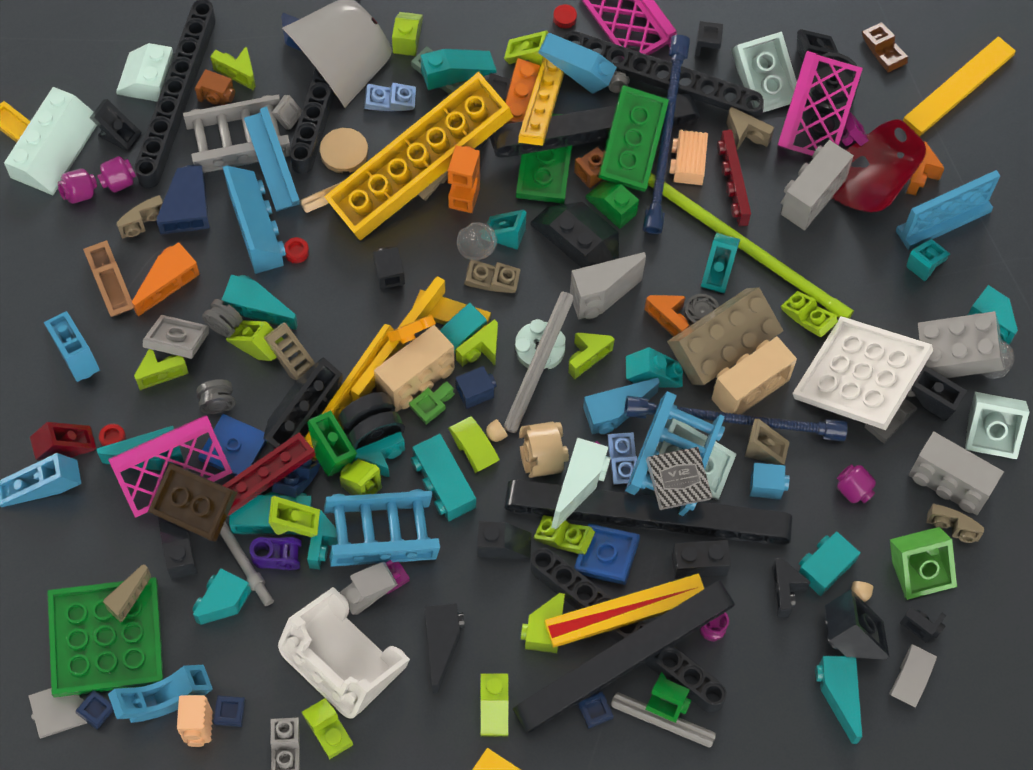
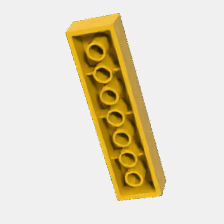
M478 72L324 197L361 241L448 170L456 145L462 147L470 146L475 149L513 118L511 110Z

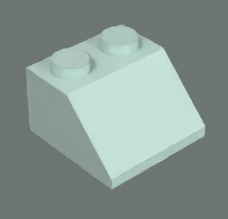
M148 43L129 52L116 91L117 95L157 102L174 57L172 47Z
M975 392L968 418L965 449L1017 459L1029 416L1026 401Z

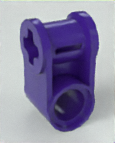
M258 537L251 542L249 547L251 561L254 566L261 569L297 570L300 568L298 551L302 546V541L293 537ZM260 549H266L269 551V553L263 557L257 556L255 554Z

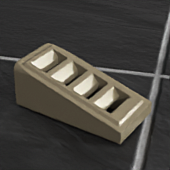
M285 322L264 337L290 378L298 380L315 364ZM284 334L287 336L279 344L275 343ZM288 344H292V346L288 348L285 352L281 351ZM297 352L298 355L289 361L288 358Z
M145 564L141 565L103 601L107 610L120 623L125 619L151 578L149 569Z

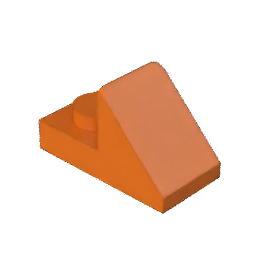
M924 142L926 146L925 158L910 178L907 194L916 196L918 188H924L926 178L940 180L943 174L944 166L926 142Z
M649 295L646 298L644 310L672 336H676L689 327L686 318L678 313L684 306V296Z

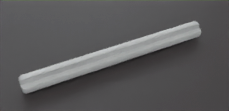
M560 293L504 423V429L511 433H516L574 300L573 295L570 293Z

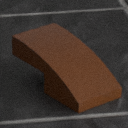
M882 22L862 31V36L869 49L887 72L908 63V56L895 43V35Z

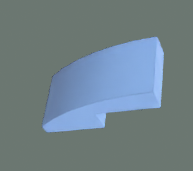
M392 83L391 88L367 84L364 109L377 111L413 110L415 107L416 87Z
M634 432L608 434L607 441L609 457H611L610 467L613 485L628 484L637 461Z

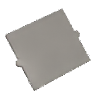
M50 688L28 695L33 711L31 718L35 720L40 739L87 723L76 714V709L84 701L83 698H80V694L54 698Z

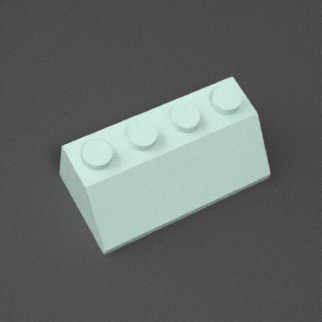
M52 87L4 162L10 178L54 195L58 189V181L61 180L62 174L69 171L97 126L90 119L94 111L75 95Z

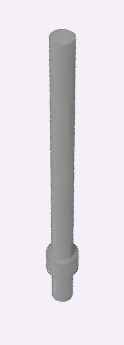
M224 522L220 534L245 573L246 581L249 582L251 590L256 591L264 606L272 604L274 600L264 585L266 583L259 572L255 571L230 528Z

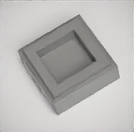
M284 95L272 111V114L285 129L291 130L299 119L302 109L290 95Z

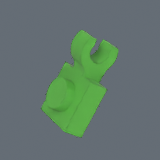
M445 382L433 393L428 387L412 400L409 406L427 425L446 409L443 402L448 401L455 395L453 392L454 388L448 382Z

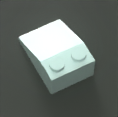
M782 32L745 42L731 48L737 72L744 87L757 91L763 96V112L790 105L797 81ZM751 101L754 109L760 105L757 101Z
M667 419L665 427L668 428V432L704 447L707 439L706 435L676 419ZM665 441L662 443L658 442L656 448L659 454L683 450ZM716 441L705 472L712 493V499L718 500L736 453Z
M577 438L551 528L557 529L596 489L598 480L604 482L611 457L606 456L607 446Z

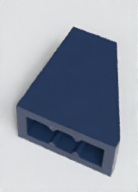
M187 165L183 168H177L157 216L160 234L210 228L205 176L202 165Z

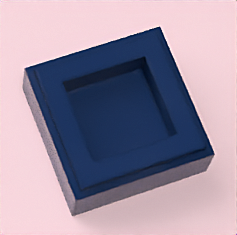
M92 691L76 709V714L98 730L114 710L110 701L98 692Z
M603 691L577 704L588 729L614 717Z
M217 695L214 725L242 727L245 698Z

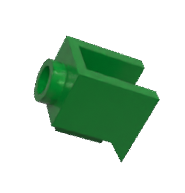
M661 672L645 710L676 723L680 713L686 715L692 701V699L687 698L690 689L667 680Z

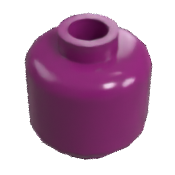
M120 156L102 163L100 166L101 174L97 175L102 187H109L112 192H118L133 185V178L136 177L128 159L124 160Z
M83 168L62 174L61 180L58 181V190L62 199H67L72 204L91 199L94 195V189L97 188L94 175H89Z
M851 464L837 476V489L851 503H857L860 500L866 503L875 494L872 489L875 487L876 480L862 465L854 467Z

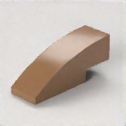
M106 240L84 248V253L110 317L134 309L108 241Z

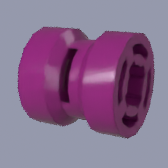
M725 612L699 628L701 635L708 641H718L723 638L729 625L727 613Z

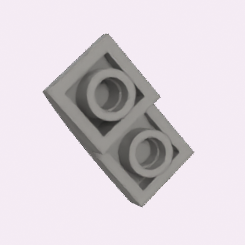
M911 644L900 666L901 671L889 694L916 708L931 675L937 656Z
M299 717L271 719V770H300Z

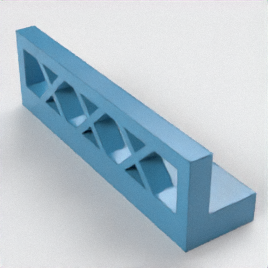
M261 108L260 113L245 117L244 121L275 210L278 212L299 205V197L268 108Z

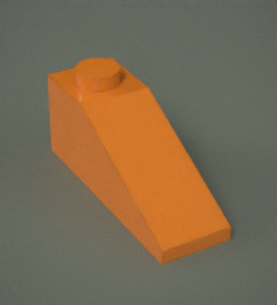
M179 242L174 246L167 247L158 256L132 300L138 317L200 275L197 262Z

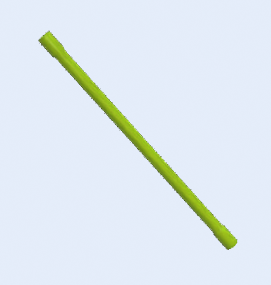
M651 173L648 185L654 189L656 175ZM664 182L663 196L715 232L740 239L738 248L806 295L816 299V302L824 306L827 311L835 314L837 318L842 316L850 319L854 313V310L828 295Z

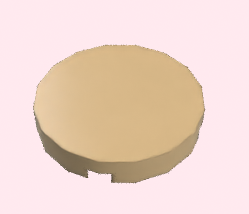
M352 128L332 130L321 141L320 155L322 162L328 169L336 173H343V171H349L350 173L358 170L368 158L366 138Z

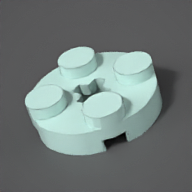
M540 319L533 320L530 324L525 325L516 336L515 350L517 358L527 368H529L536 351L535 343L540 342L548 323ZM561 331L544 369L548 368L549 370L556 367L564 357L566 338Z

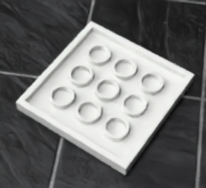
M841 316L794 390V399L886 430L932 354V344Z

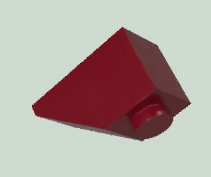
M46 422L30 436L36 460H43L55 453L71 458L96 449L92 430L88 425Z

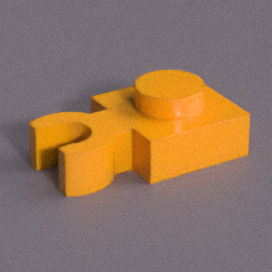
M433 315L390 331L387 334L390 342L400 340L403 344L416 339L415 333L436 323Z

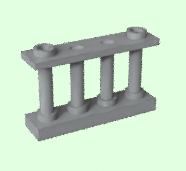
M279 94L273 96L266 95L257 99L201 110L194 109L183 113L187 130L194 129L199 151L191 154L193 164L195 166L202 165L203 172L206 173L222 170L224 166L237 167L259 162L244 118L260 113V109L264 107L268 108L284 157L290 156L288 135L280 136L277 119L272 114V111L280 102ZM242 119L247 142L232 145L227 122ZM218 124L223 147L208 150L204 127Z

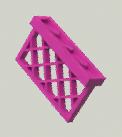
M581 0L613 44L619 46L623 44L625 48L628 45L640 47V53L650 55L667 44L670 47L671 37L677 35L676 29L654 0H629L635 4L633 10L621 9L623 0H619L617 8L605 6L606 0H602L601 5L591 4L589 0ZM603 11L615 13L614 21H603ZM619 14L630 15V24L617 23ZM635 16L645 18L647 20L646 27L634 26ZM615 29L628 30L626 39L616 38L614 36ZM631 32L644 33L642 42L629 40ZM648 33L658 35L661 39L654 44L646 43Z
M807 51L777 146L813 156L815 151L808 148L813 146L816 150L818 148L816 144L826 138L834 142L831 136L835 133L837 135L834 143L839 146L863 68ZM818 62L829 64L833 73L820 79L816 71ZM834 66L840 67L841 69L836 71ZM846 69L856 72L854 81L844 86L838 73ZM815 75L818 81L812 84ZM835 76L841 88L828 94L822 82ZM820 84L826 97L813 103L809 91L812 87ZM852 86V87H851V90H850V93L848 94V92L846 91V89H847L848 87ZM843 91L848 100L845 106L837 110L830 97ZM808 98L811 105L805 107ZM828 99L834 112L821 118L815 105ZM812 107L819 120L806 126L802 119V114ZM844 110L843 116L841 118L838 112ZM836 114L840 122L839 129L829 133L823 120ZM801 122L803 129L797 131ZM821 123L827 135L814 142L808 129ZM805 131L811 144L803 148L793 145L796 135Z
M206 415L108 459L135 518L148 512L161 479H163L168 461L183 466V469L189 468L200 472L201 477L204 474L211 476L206 479L213 482L233 473ZM207 432L212 440L209 452L194 447L197 438ZM193 439L191 446L184 444ZM181 445L189 448L184 463L170 459L174 447ZM214 447L217 451L218 456L212 454ZM193 450L207 455L202 470L187 465ZM168 451L167 457L159 455ZM154 456L165 460L160 475L145 470L148 460ZM210 456L221 460L225 470L215 475L206 472ZM144 461L142 468L135 466ZM130 467L141 471L135 486L124 482L120 472ZM144 472L159 477L153 492L139 487ZM127 486L134 489L132 495H130ZM137 490L152 495L148 506L137 510L133 501Z

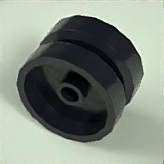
M840 53L820 55L857 66L852 59ZM818 62L816 71L820 79L833 73L829 64ZM834 66L836 71L841 69L840 67ZM846 69L838 73V76L843 85L846 86L854 81L856 72ZM815 75L812 84L818 81ZM835 76L822 82L828 94L841 88ZM860 77V79H859V82H858V85H857V88H856V92H855V95H854L852 104H853V102H854V99H855V96H856V93H857V89H858L859 84H860V81H861V77ZM820 84L812 87L809 91L813 103L826 97ZM850 86V87H848V88L846 89V91L848 92V94L850 93V90H851V87H852V86ZM843 91L830 97L837 110L845 106L848 100ZM828 99L815 105L819 113L830 114L834 112Z
M384 392L372 393L353 401L341 411L338 417L343 431L348 434V439L355 450L395 433L401 432L403 434L405 430L401 417L395 412L396 407L388 393Z

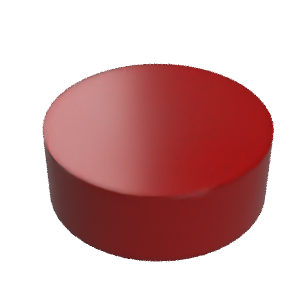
M567 4L556 7L553 14L554 23L558 27L565 29L574 26L577 20L575 8Z
M291 238L284 245L285 257L292 263H301L309 256L308 244L302 238Z
M108 424L101 429L99 440L103 447L126 440V434L121 426Z

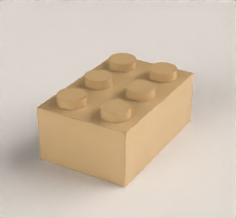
M433 325L374 370L376 392L389 394L396 407L395 412L408 408L409 403L428 387L432 389L434 383L441 378L445 379L451 375L455 368L454 345Z
M777 336L771 341H763L751 355L748 353L743 355L731 369L726 367L718 373L712 395L713 402L722 412L743 414L790 380L797 358Z

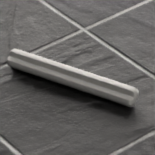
M619 692L615 693L612 699L611 706L615 709L706 747H711L714 743L716 733L681 718H678L676 723L645 710L647 704Z

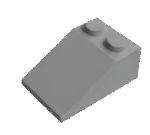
M645 252L572 270L570 294L573 295V305L578 320L583 318L593 319L599 314L604 313L642 281L646 260Z

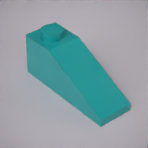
M441 49L420 55L421 72L428 90L469 80L478 72L482 76L497 73L490 51Z
M245 275L230 276L222 298L224 302L222 305H231L243 317L265 321L278 326L285 322L290 329L297 330L296 314L258 282Z
M170 426L97 448V453L102 463L110 464L109 458L173 430L174 427ZM180 446L174 447L170 459L184 463ZM168 451L159 455L167 457ZM154 456L148 460L145 469L160 471L165 460ZM144 461L135 466L142 468Z
M823 656L819 665L815 667L816 681L820 682L821 692L852 744H858L862 738L856 658Z

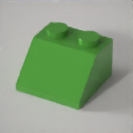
M940 527L890 539L892 563L907 600L957 587L952 539Z

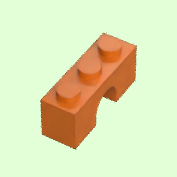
M456 145L448 168V183L452 184L448 195L449 208L473 213L479 194L480 151L470 146L462 147Z

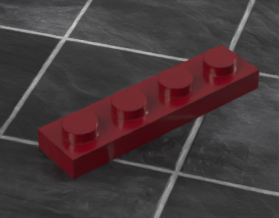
M732 130L722 131L721 140L717 141V150L724 160L722 161V172L728 178L726 184L728 197H732L733 200L731 212L733 218H737L739 227L748 226L751 210Z
M300 432L222 485L238 492L228 516L316 455L315 450Z

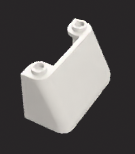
M332 587L288 619L279 640L278 648L283 658L342 715L351 719L361 713L406 668L410 659L401 649L394 646H389L382 652L346 618L349 613L348 600Z

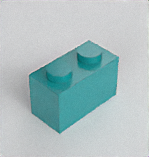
M837 531L831 537L826 535L817 544L818 550L813 555L811 553L806 554L799 562L801 566L799 573L810 581L809 586L819 596H822L857 561L861 553Z

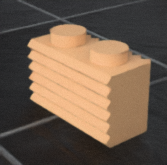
M679 130L678 139L673 138L671 153H676V159H671L669 172L674 174L673 182L694 185L703 184L708 133Z
M204 695L179 696L177 730L182 740L191 747H202L204 743L212 741L210 736L212 735L211 725L213 723L211 720L213 719V711Z

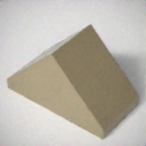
M754 419L745 457L776 465H785L789 441L760 419Z

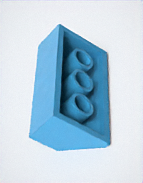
M224 166L223 171L228 193L255 274L284 266L282 256L286 255L283 242H277L276 235H279L276 221H270L269 215L272 214L269 200H263L262 194L266 193L262 180L256 179L254 171Z

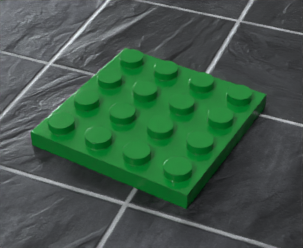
M156 577L150 578L121 623L107 610L103 601L124 581L48 590L51 691L54 698L87 694L92 691L103 692L118 688L143 687L164 679L158 580Z

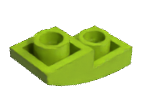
M799 291L781 305V309L788 316L819 337L825 335L838 323L835 314L818 307L816 299Z
M472 416L448 428L459 450H464L475 473L500 460L490 441Z
M543 515L534 535L536 541L561 550L586 554L595 534V531L590 526L569 524L565 520L557 529L551 528L553 517Z

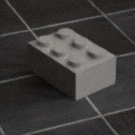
M831 140L824 147L820 145L814 152L813 160L810 164L806 162L798 173L799 177L795 181L791 180L785 187L784 192L786 195L781 201L783 205L781 215L803 230H806L847 180L854 155Z
M995 311L918 323L919 341L932 344L933 352L925 366L945 378L1004 370L1000 327Z
M933 431L908 476L912 477L917 484L927 486L936 491L937 495L941 498L950 499L957 503L965 512L978 515L1004 471Z

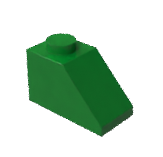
M603 181L585 196L594 207L619 229L637 215L639 199L622 184Z
M331 410L308 420L307 423L316 454L315 457L326 475L329 477L342 471L347 464H352L357 452Z

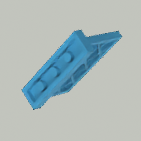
M995 170L912 208L907 222L897 226L896 233L908 250L913 249L930 239L939 237L990 213L993 206L989 199L1000 178V174Z

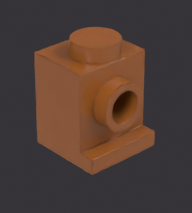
M206 69L195 87L199 102H203L206 99L211 104L226 105L228 102L231 103L235 96V89H233L231 78Z
M598 147L582 158L578 157L575 159L574 173L589 189L603 180L598 178L605 150L601 151Z

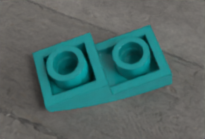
M469 303L448 321L440 331L454 345L455 354L456 348L487 324V319Z

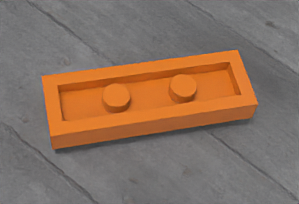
M517 59L505 100L513 118L505 124L522 122L524 120L540 65Z

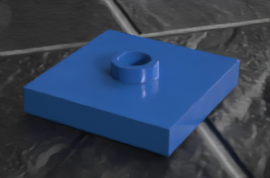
M222 414L213 430L233 472L231 473L233 476H237L253 465L267 443L263 439L265 432L225 414ZM210 437L204 445L203 451L209 452L212 444ZM214 447L212 454L218 456L217 451ZM200 453L198 456L199 461L205 462L207 455ZM210 456L208 465L224 471L221 460Z
M589 523L588 526L595 531V534L586 554H578L574 569L583 576L626 585L640 541V535Z

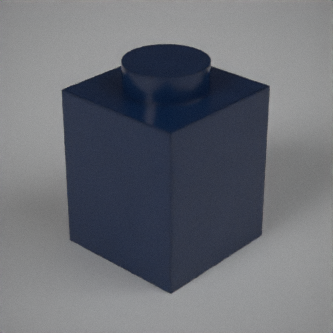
M484 366L455 377L456 390L466 409L494 398V388L497 385L491 373L487 374Z

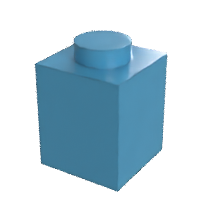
M754 463L750 477V497L781 499L783 492L788 491L789 475H785V466Z

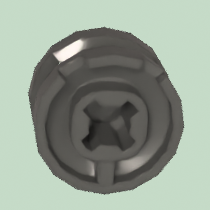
M696 294L687 300L683 315L688 321L689 326L718 308L719 304L710 295Z
M215 299L210 305L211 309L206 310L202 318L218 334L224 337H231L235 331L234 327H238L243 321L242 316L231 305H222L224 303L222 300Z
M228 380L207 381L196 389L197 397L200 399L198 402L200 411L205 414L223 413L235 406V398L231 396L233 392L232 384Z

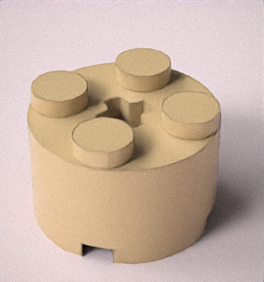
M552 421L521 426L519 438H524V444L520 446V453L526 473H530L529 478L558 474L564 471V462L569 461L567 447L562 446L561 437H563V429L560 422L554 423Z

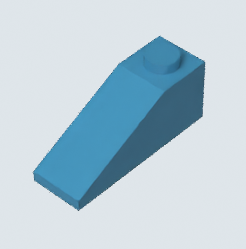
M552 33L546 35L538 52L592 94L609 85L617 68L601 54Z
M67 311L44 322L77 382L89 378L94 373L100 371L89 346Z
M654 378L584 397L583 409L592 434H607L620 426L629 418L624 415L626 397L635 396L650 400L658 393L659 379Z
M55 453L1 479L0 507L61 494L80 485L78 461Z

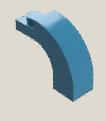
M186 665L169 677L154 684L136 688L114 689L108 693L116 718H129L131 723L158 718L178 710L179 696H205L213 688L204 665Z

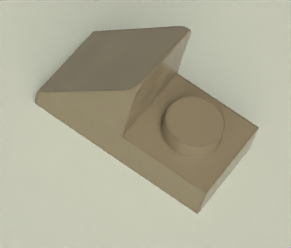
M733 107L729 110L727 126L733 132L737 150L745 137L756 144H762L766 147L769 145L775 127Z

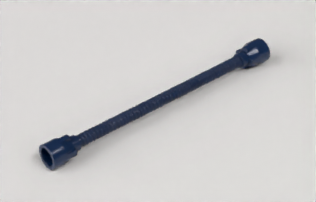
M673 35L670 42L669 56L672 57V70L667 95L669 102L663 123L652 204L650 209L645 211L643 231L650 234H660L663 230L665 213L662 212L661 201L665 172L667 169L680 70L684 59L688 58L690 38L685 35Z
M627 396L624 415L626 417L646 419V415L655 414L658 405L656 406V404L648 402V398ZM677 407V409L702 420L714 421L719 415L725 416L723 420L725 423H741L742 425L752 426L754 419H760L770 428L815 432L817 435H823V439L845 441L847 436V422L842 420L825 419V422L809 423L805 421L799 422L779 418L770 419V417L744 416V414L718 413V411H702L701 409L692 410V408Z

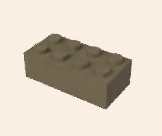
M746 288L667 342L691 384L705 385L714 379L724 368H730L743 355L752 353L763 341H770L783 332V329L760 288Z

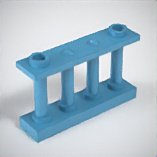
M667 391L659 402L625 491L633 495L640 488L645 489V487L654 491L650 474H647L648 465L646 459L649 456L659 455V451L656 450L658 442L662 443L665 441L683 450L698 447L705 469L715 441H719L724 433L725 427L722 426L725 416L719 415L712 424L677 409V405H674L677 395ZM667 419H676L708 433L704 447L668 432V428L665 427ZM697 503L682 505L678 514L684 516L689 510L693 511Z
M415 489L410 492L349 496L334 494L331 497H326L324 514L334 513L338 544L331 547L329 556L330 566L377 564L389 560L392 562L436 560L440 550L439 538L431 539L428 537L424 508L430 505L432 491ZM413 508L417 539L404 540L401 538L398 509ZM387 510L391 537L389 542H378L375 540L371 511ZM345 512H361L364 534L363 543L351 544L348 542Z

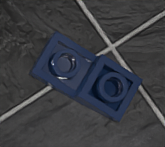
M311 458L275 483L272 487V492L294 498L298 497L316 476L321 467L318 460Z

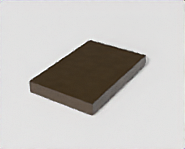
M169 463L148 512L216 542L238 492Z

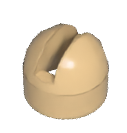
M497 419L487 426L486 434L491 441L498 442L508 436Z
M854 581L852 582L851 590L863 602H866L871 598L874 587L866 582Z

